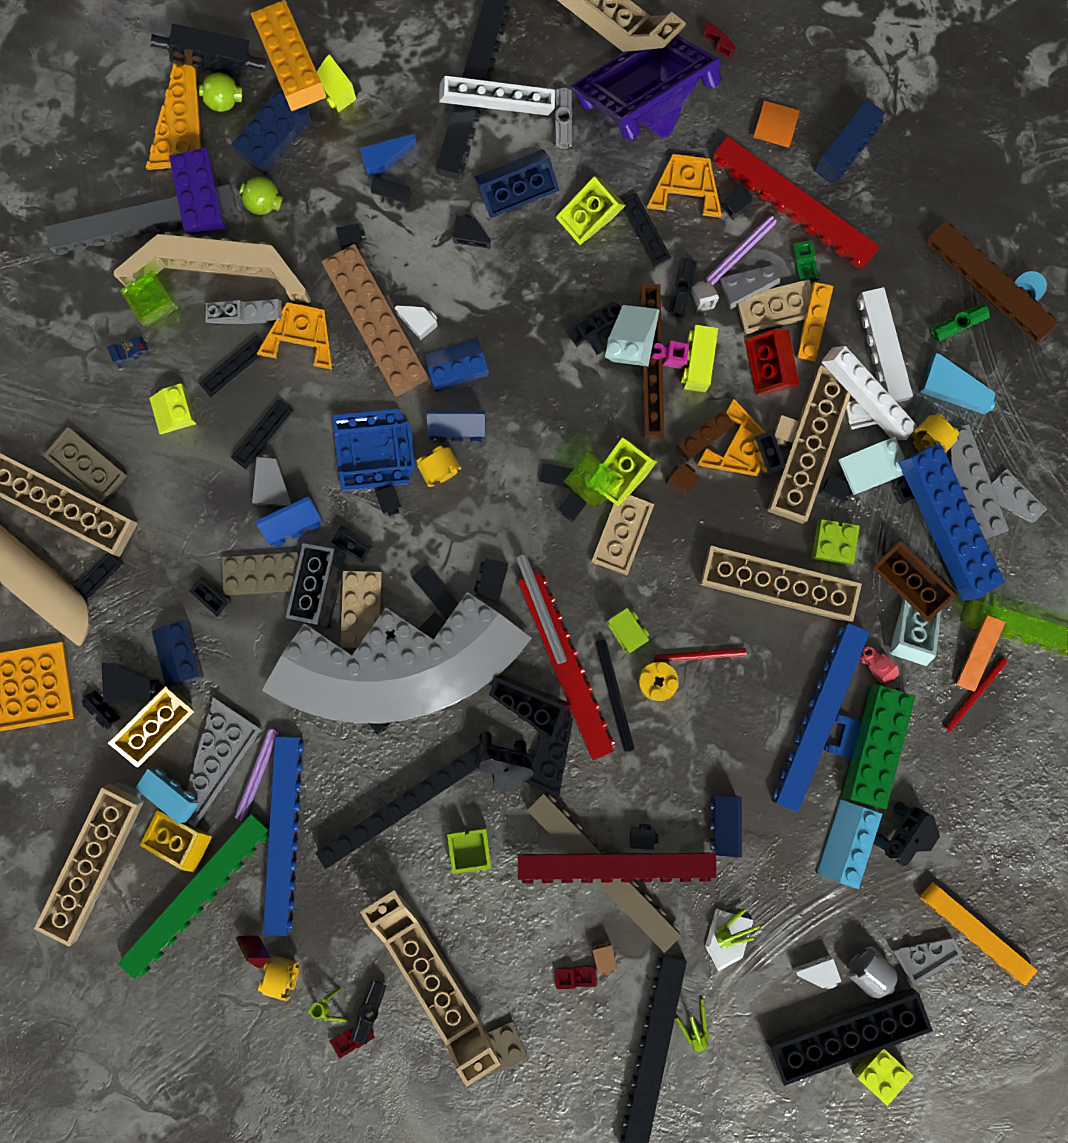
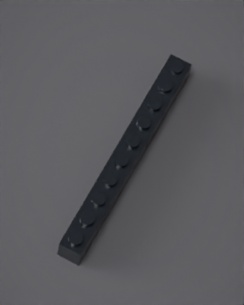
M484 0L462 78L491 81L489 73L495 67V52L499 53L501 41H499L500 35H504L506 28L504 21L510 15L511 7L508 6V0ZM454 104L436 167L437 175L459 180L461 174L464 175L466 169L464 161L470 155L471 146H469L471 139L474 140L476 134L474 126L475 122L480 120V107Z
M480 743L318 850L315 854L325 870L476 770L475 759L478 756L477 750L481 746Z
M662 953L661 958H657L656 969L658 974L657 977H653L652 981L654 993L653 997L650 996L648 1000L649 1016H645L643 1028H646L645 1035L640 1038L639 1048H642L641 1054L636 1057L635 1068H637V1073L632 1076L631 1087L633 1092L632 1095H628L627 1107H629L628 1115H624L622 1127H625L624 1134H620L618 1143H649L687 964L684 957Z

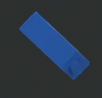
M415 134L360 148L367 175L378 176L382 172L387 171L417 144Z

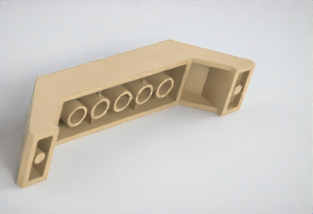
M557 0L622 52L664 48L686 26V23L673 12L669 15L650 16L631 0Z
M166 232L164 235L157 234L114 270V276L124 286L143 288L146 281L164 268L277 279L285 288L292 303L311 304V298L306 289L274 247L267 242H259V244L251 243L248 240L233 242L228 238L213 240L212 237L208 236L195 238L188 234H184L182 237Z
M393 890L360 911L369 928L384 942L448 1048L456 1071L466 1087L500 1066L501 1062L479 1014L421 919L396 890Z

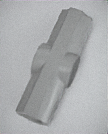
M567 88L555 90L556 147L560 149L572 147V90ZM566 116L568 119L562 121L559 117Z

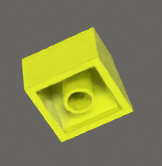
M329 54L317 70V74L325 91L327 103L331 108L335 107L340 112L357 99L352 83Z
M183 384L164 388L149 398L160 435L197 424L187 388Z

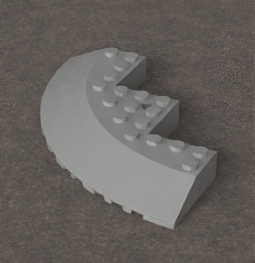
M468 592L464 595L434 640L387 608L384 609L353 655H350L306 624H303L279 658L262 691L295 709L329 720L357 724H383L394 721H406L438 712L478 692L504 671L519 656L532 638L500 613ZM394 633L396 637L389 639L388 635Z

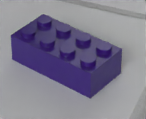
M202 148L169 155L183 227L187 234L196 235L226 228L213 160L208 149Z

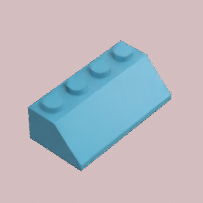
M840 799L817 874L859 889L882 814Z

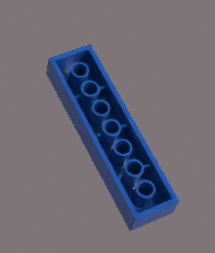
M941 443L928 446L899 461L901 470L962 601L978 599L1005 583Z

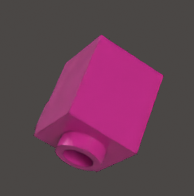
M670 341L665 347L660 343L653 345V348L658 349L660 354L654 353L652 358L660 359L663 357V366L681 369L687 363L689 344Z

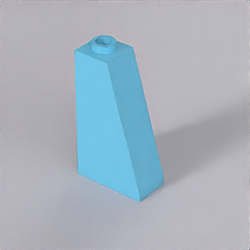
M936 353L931 357L920 393L981 414H986L993 410L996 403L994 399L996 393L941 354Z

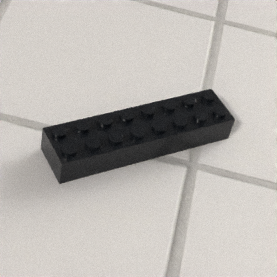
M911 988L769 1040L766 1043L779 1079L786 1086L933 1032L920 994Z

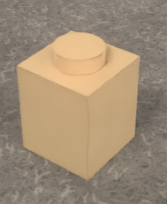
M783 415L778 418L774 434L779 446L786 447V445L792 444L800 421Z

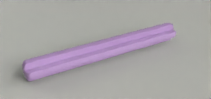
M771 215L768 216L706 277V281L714 285L776 224V219Z
M269 728L235 814V818L240 821L246 820L274 747L275 737L279 734V731Z

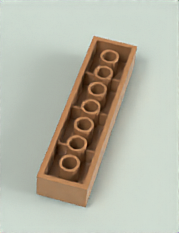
M353 244L321 261L395 398L429 380L356 245Z

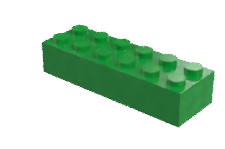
M871 684L842 797L887 809L915 695Z

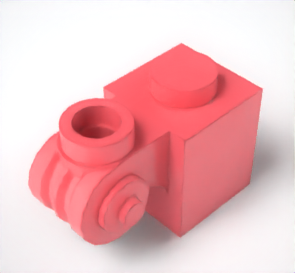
M868 645L861 653L860 660L863 664L870 665L869 668L872 676L886 687L899 676L898 667L886 655H879L876 648Z

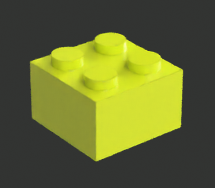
M885 1049L867 1055L852 1072L857 1079L887 1106L913 1077Z

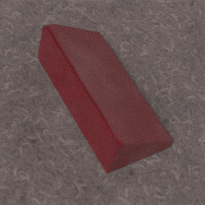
M236 937V941L246 961L261 969L268 962L270 956L260 937Z

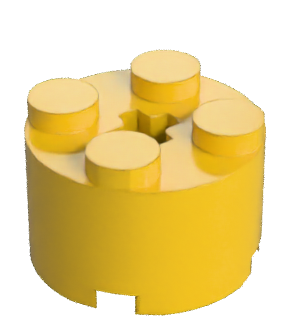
M939 413L926 417L911 433V437H914L913 445L918 451L941 443L945 453L956 443L957 436L959 435V431L952 427L945 420V417Z
M439 446L432 450L433 454L430 456H423L416 461L417 467L428 487L435 486L434 482L436 481L442 483L458 473L457 469H462L450 447L443 448V446Z
M654 662L646 665L641 670L638 678V686L641 693L654 701H663L672 697L679 684L678 675L674 668L664 662ZM656 676L657 678H662L661 686L654 685L653 682L656 681Z
M276 955L273 956L264 965L263 971H265L264 979L260 981L258 991L262 992L265 996L288 1001L291 997L288 993L290 990L294 991L297 983L299 968H296V965H299V962Z

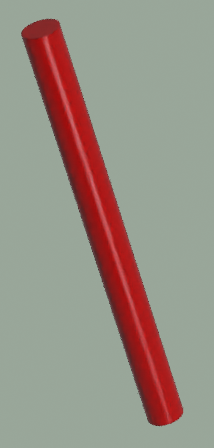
M746 648L654 655V662L746 656Z
M1000 658L978 685L975 692L973 691L946 724L945 730L951 732L1008 663L1005 658Z

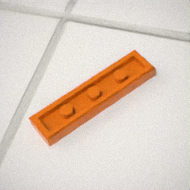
M989 614L985 615L957 678V686L975 692L1004 628L1005 620Z

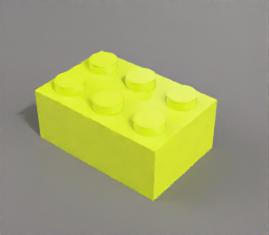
M695 325L694 329L690 330L686 344H689L688 359L685 364L687 367L684 368L681 377V383H684L683 389L706 392L709 388L718 328Z

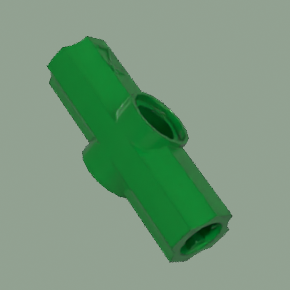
M981 303L932 326L931 334L937 342L942 341L990 318V311L984 303ZM957 319L962 320L964 325L960 326L957 323Z

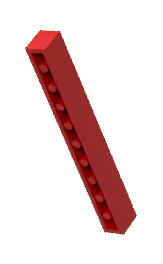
M727 136L714 153L712 161L716 167L724 169L731 178L741 181L745 188L759 194L763 201L770 202L778 212L789 216L793 223L803 226L808 234L818 237L822 244L833 248L837 255L847 258L852 266L863 269L880 247Z
M538 572L534 576L565 653L566 662L557 664L524 579L518 581V584L565 697L569 703H572L570 709L591 759L595 760L614 752L613 747L616 745L612 736H608L605 731L608 726L604 717L600 719L598 711L601 709L597 700H592L590 693L593 690L589 681L585 683L583 678L585 671L582 664H577L575 659L578 657L574 646L570 647L568 640L571 638L567 628L563 629L560 622L563 621L560 611H555L553 604L556 602L552 593L548 594L546 586H548L547 580L544 575L541 576Z

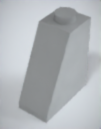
M263 455L262 458L257 457L252 503L260 506L284 508L293 504L279 461L274 459L272 455Z

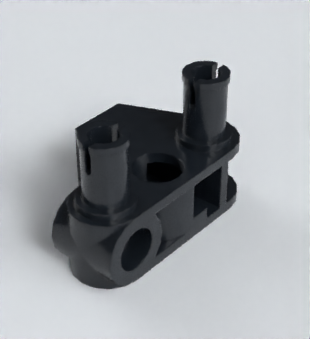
M612 301L575 322L566 331L574 345L578 347L588 341L596 356L605 351L607 348L598 334L608 327L613 329L621 307Z
M490 732L480 733L481 746L477 750L478 756L475 759V765L479 770L492 774L494 788L511 791L533 777L532 757L530 754H527L525 741H516L514 743L515 750L492 745V735Z
M900 801L896 803L894 812L905 817L891 840L883 837L881 834H877L873 844L884 850L886 857L898 865L906 866L911 862L916 852L931 851L940 838V834L933 815L919 807L911 808Z

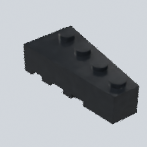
M504 675L495 677L489 693L492 698L508 710L513 711L520 719L532 725L536 731L544 734L551 742L554 743L559 740L572 703Z

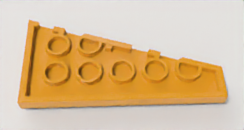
M173 63L169 87L165 93V102L160 111L155 130L156 135L150 148L149 161H147L145 167L147 170L171 168L169 155L202 149L197 69L185 64L180 66Z

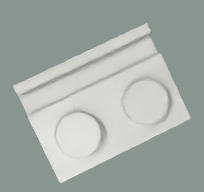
M856 400L848 402L845 413L850 431L878 425Z

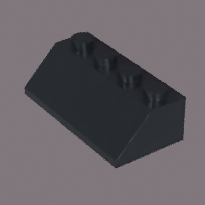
M302 544L285 618L330 628L347 553L333 548Z

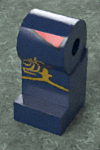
M134 337L118 345L113 344L107 347L113 363L118 367L148 353L143 337Z

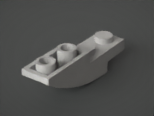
M279 299L206 303L205 322L258 324L267 323L269 320H281V300Z

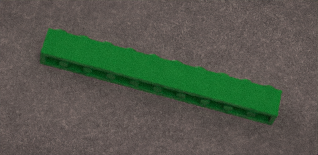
M256 813L251 814L117 964L134 980L139 976L143 978L151 969L149 965L153 961L157 962L164 955L163 949L166 946L170 948L178 939L176 935L180 931L183 933L191 925L189 920L193 916L198 917L204 910L202 906L205 902L208 901L210 903L217 895L215 891L220 886L223 888L231 880L229 878L230 874L233 871L237 873L244 865L242 861L246 856L250 858L257 851L255 846L259 842L264 843L269 837L270 826Z

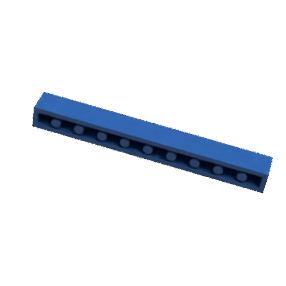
M850 623L840 626L837 632L838 641L832 645L830 650L832 655L830 661H826L823 667L824 676L822 680L819 679L815 689L818 691L816 696L812 697L808 707L810 711L802 720V731L797 733L794 743L796 746L794 751H790L787 757L788 766L781 772L780 780L782 781L780 786L776 787L773 792V802L799 812L869 636V631Z
M275 737L263 935L287 936L294 927L291 911H294L295 899H292V891L296 889V879H293V874L297 870V859L294 858L295 851H298L299 840L296 839V831H299L300 828L297 812H300L301 800H298V792L302 790V780H299V774L303 772V761H300L301 753H304L302 737Z

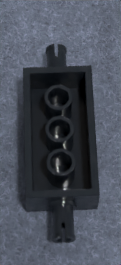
M172 23L169 38L151 35L150 46L167 49L170 61L176 65L183 66L185 64L198 70L208 69L214 73L230 74L235 78L245 77L248 67L263 71L266 69L267 59L250 56L249 40L174 23Z

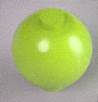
M216 72L208 75L204 79L203 85H199V96H203V102L210 109L217 112H225L233 108L236 102H242V87L236 86L235 81L229 75Z
M262 176L250 178L247 184L242 183L239 194H242L241 200L245 208L256 215L268 214L273 209L278 211L283 199L282 196L278 195L276 185L270 179Z

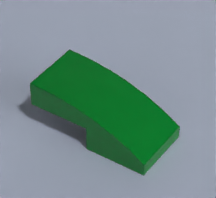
M812 240L793 243L799 282L810 280V282L818 281L819 274L815 263L816 255Z

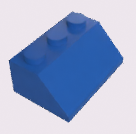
M478 339L424 355L435 391L489 375Z
M308 496L255 522L267 543L271 546L279 547L286 543V539L291 537L295 539L302 536L305 530L310 529L312 531L321 526L320 523L324 521L315 502Z

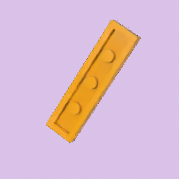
M813 282L796 358L816 362L834 286Z

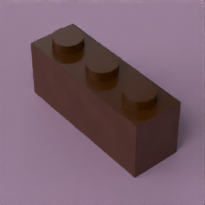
M723 409L678 443L676 449L686 462H689L730 431L735 424Z

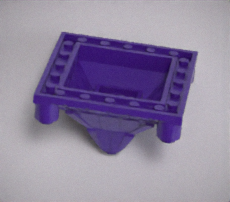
M676 35L664 48L627 51L572 84L571 89L577 95L582 108L589 110L597 107V109L617 122L623 138L629 140L636 138L640 132L639 124L646 126L657 137L665 138L673 131L681 112V106L694 90L697 82L702 79L703 85L709 88H715L722 80L719 70L721 63L719 58Z

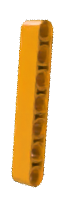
M931 882L921 894L920 898L1022 985L1026 986L1035 975L1037 970L936 884Z

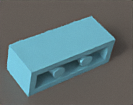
M147 769L135 789L177 823L187 822L199 805V802L194 799L195 796L191 792L180 788L181 784L177 781L170 780L166 776L167 773L162 769Z

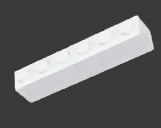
M444 76L440 82L439 102L549 115L555 109V90Z
M885 288L862 292L857 299V306L862 311V325L867 330V344L872 349L871 360L877 368L876 379L897 403L909 400L913 397Z
M846 346L832 348L821 361L822 364L890 438L896 437L897 440H907L917 427L914 421Z

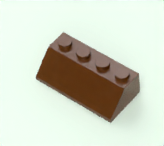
M901 538L872 567L927 622L957 596L956 591Z

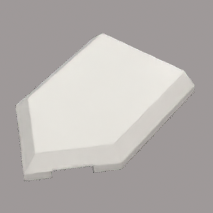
M716 908L705 947L717 970L720 971L743 958L747 942L732 945L728 948H720L714 934L718 932V927L724 925L736 914ZM740 916L725 931L729 929L733 935L752 927L753 919ZM750 933L737 937L734 940L747 938Z

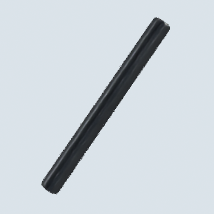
M605 639L596 642L623 748L625 752H630L634 750V744L608 645Z

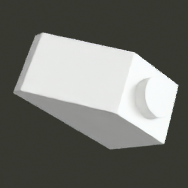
M700 281L691 288L690 293L696 313L714 309L719 297L711 282L705 283V281Z
M396 306L394 308L397 315L420 341L437 327V317L431 310L427 311L424 307Z
M830 955L793 968L797 976L821 988L831 989L836 987L837 983L842 982L834 959Z

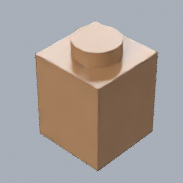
M611 942L592 947L598 974L608 975L613 973L614 969H617Z

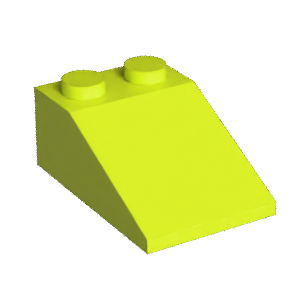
M594 176L556 218L578 244L581 245L610 222L626 205L602 178Z
M622 437L589 484L619 507L645 479L657 461L630 440Z

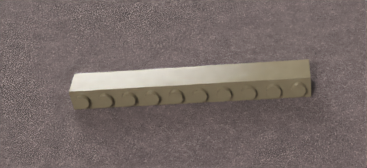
M542 793L527 808V811L567 853H607L604 849L600 851L596 847L598 843L591 836L587 838L582 833L584 829L578 822L573 824L570 821L569 817L571 815L563 807L559 809L555 805L557 801L550 794L546 796ZM594 879L664 953L681 937L678 932L680 928L673 920L669 923L665 919L667 914L659 906L655 908L651 904L653 900L645 892L641 894L637 890L639 885L633 879L629 883L621 882V879H613L612 883H602L601 879Z

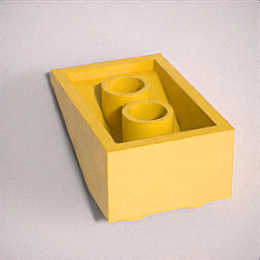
M157 810L140 846L180 870L195 872L212 836L188 823H177L166 813Z

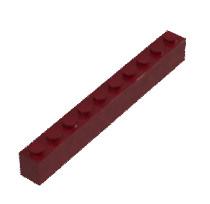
M713 852L517 854V878L522 880V883H534V880H542V883H553L555 879H561V883H573V879H581V883H593V879H601L602 883H612L613 879H621V882L624 883L632 882V879H640V882H652V879H660V882H672V879L680 878V882H692L691 878H699L700 882H711V878H717L716 854Z

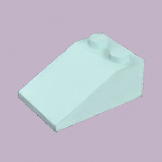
M623 305L609 336L605 358L612 362L648 366L659 309Z
M893 437L841 458L839 463L852 493L855 495L903 476L904 474L898 462L905 458L896 437Z
M903 599L892 637L890 655L927 666L936 657L941 611L927 622Z

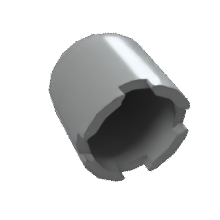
M873 946L866 947L867 951L862 955L857 953L849 962L847 968L850 971L846 975L873 998H882L892 994L898 979L893 966Z

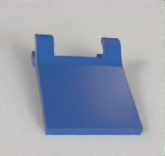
M837 714L834 722L844 724L838 746L826 744L824 751L852 759L861 721Z

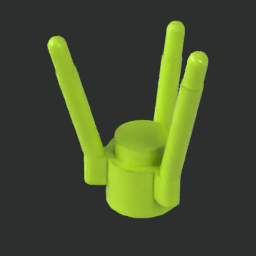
M745 908L724 925L717 928L718 932L714 935L720 948H728L732 945L754 940L753 936L734 939L759 929V925L733 935L729 929L725 931L728 926L746 912Z
M337 988L326 997L321 998L320 1002L312 1004L308 1014L314 1019L322 1018L324 1021L347 1022V1018L328 1015L329 1006L327 1001L340 992L341 989Z
M703 998L700 999L703 1033L701 1030L698 1031L692 1015L690 1016V1021L694 1032L691 1033V1037L679 1017L675 1018L687 1038L688 1044L692 1045L696 1052L709 1047L707 1040L710 1038L707 1032Z

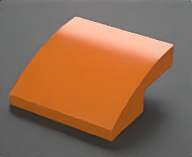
M764 100L753 138L789 148L800 111Z

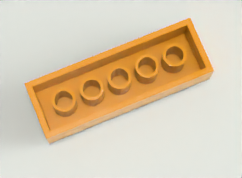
M286 0L250 13L291 111L326 98L322 83Z

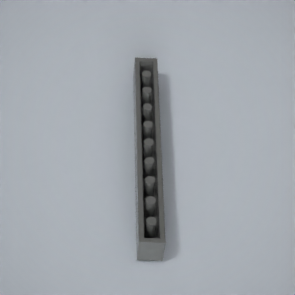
M230 184L218 187L224 217L232 216L238 212L234 191ZM176 196L45 226L49 249L55 254L63 255L67 254L68 251H80L92 245L102 246L106 242H120L123 238L127 237L137 238L145 233H158L162 229H176L183 225Z

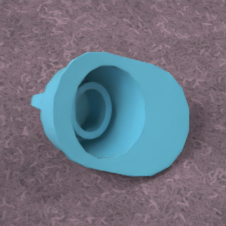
M1036 271L1025 272L1014 282L1018 287L1024 288L1031 299L1037 301L1044 295L1047 287L1044 276Z

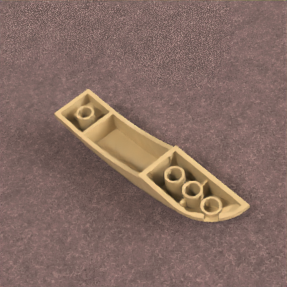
M0 524V582L76 645L80 646L86 638L90 626L88 623V613L90 611L86 600L55 569L46 564Z

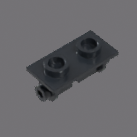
M96 690L83 696L82 706L91 715H94L96 712L98 713L95 720L102 728L108 730L113 726V723L121 719L107 702H103V697Z

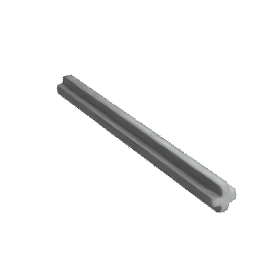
M522 554L517 557L522 575L557 664L567 661L528 558L526 554Z

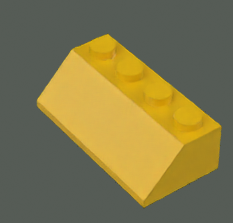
M164 686L108 744L138 768L194 712L192 704L178 692Z

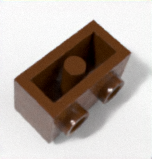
M682 463L679 467L675 465L667 476L669 480L666 484L682 497H685L700 477L695 474L696 470L692 466Z

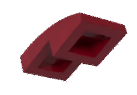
M707 22L702 37L717 44L716 52L732 59L736 49L733 42L719 28Z
M596 965L556 968V989L596 987L598 985Z
M354 1026L329 1040L338 1059L364 1045L350 1039ZM372 1031L370 1033L368 1042L375 1038Z

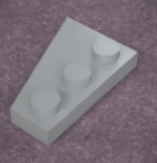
M775 265L720 278V285L730 309L736 307V303L742 300L747 301L751 299L753 294L757 292L762 293L780 283V276Z
M1008 469L1002 471L991 482L999 505L1011 511V513L1034 523L1047 510Z
M952 937L892 950L913 986L964 956Z

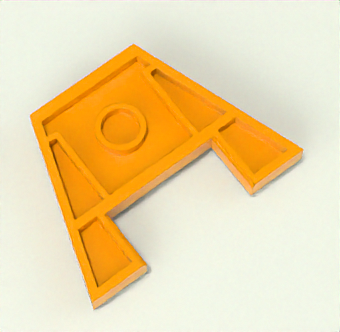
M673 154L647 208L665 211L668 193L705 197L703 216L721 218L722 213L710 159Z
M287 302L281 311V320H276L257 355L277 359L280 341L317 348L314 366L333 370L325 311Z
M733 399L726 413L733 422L740 425L737 433L723 457L706 448L697 466L757 476L761 466L751 440L755 436L766 432Z

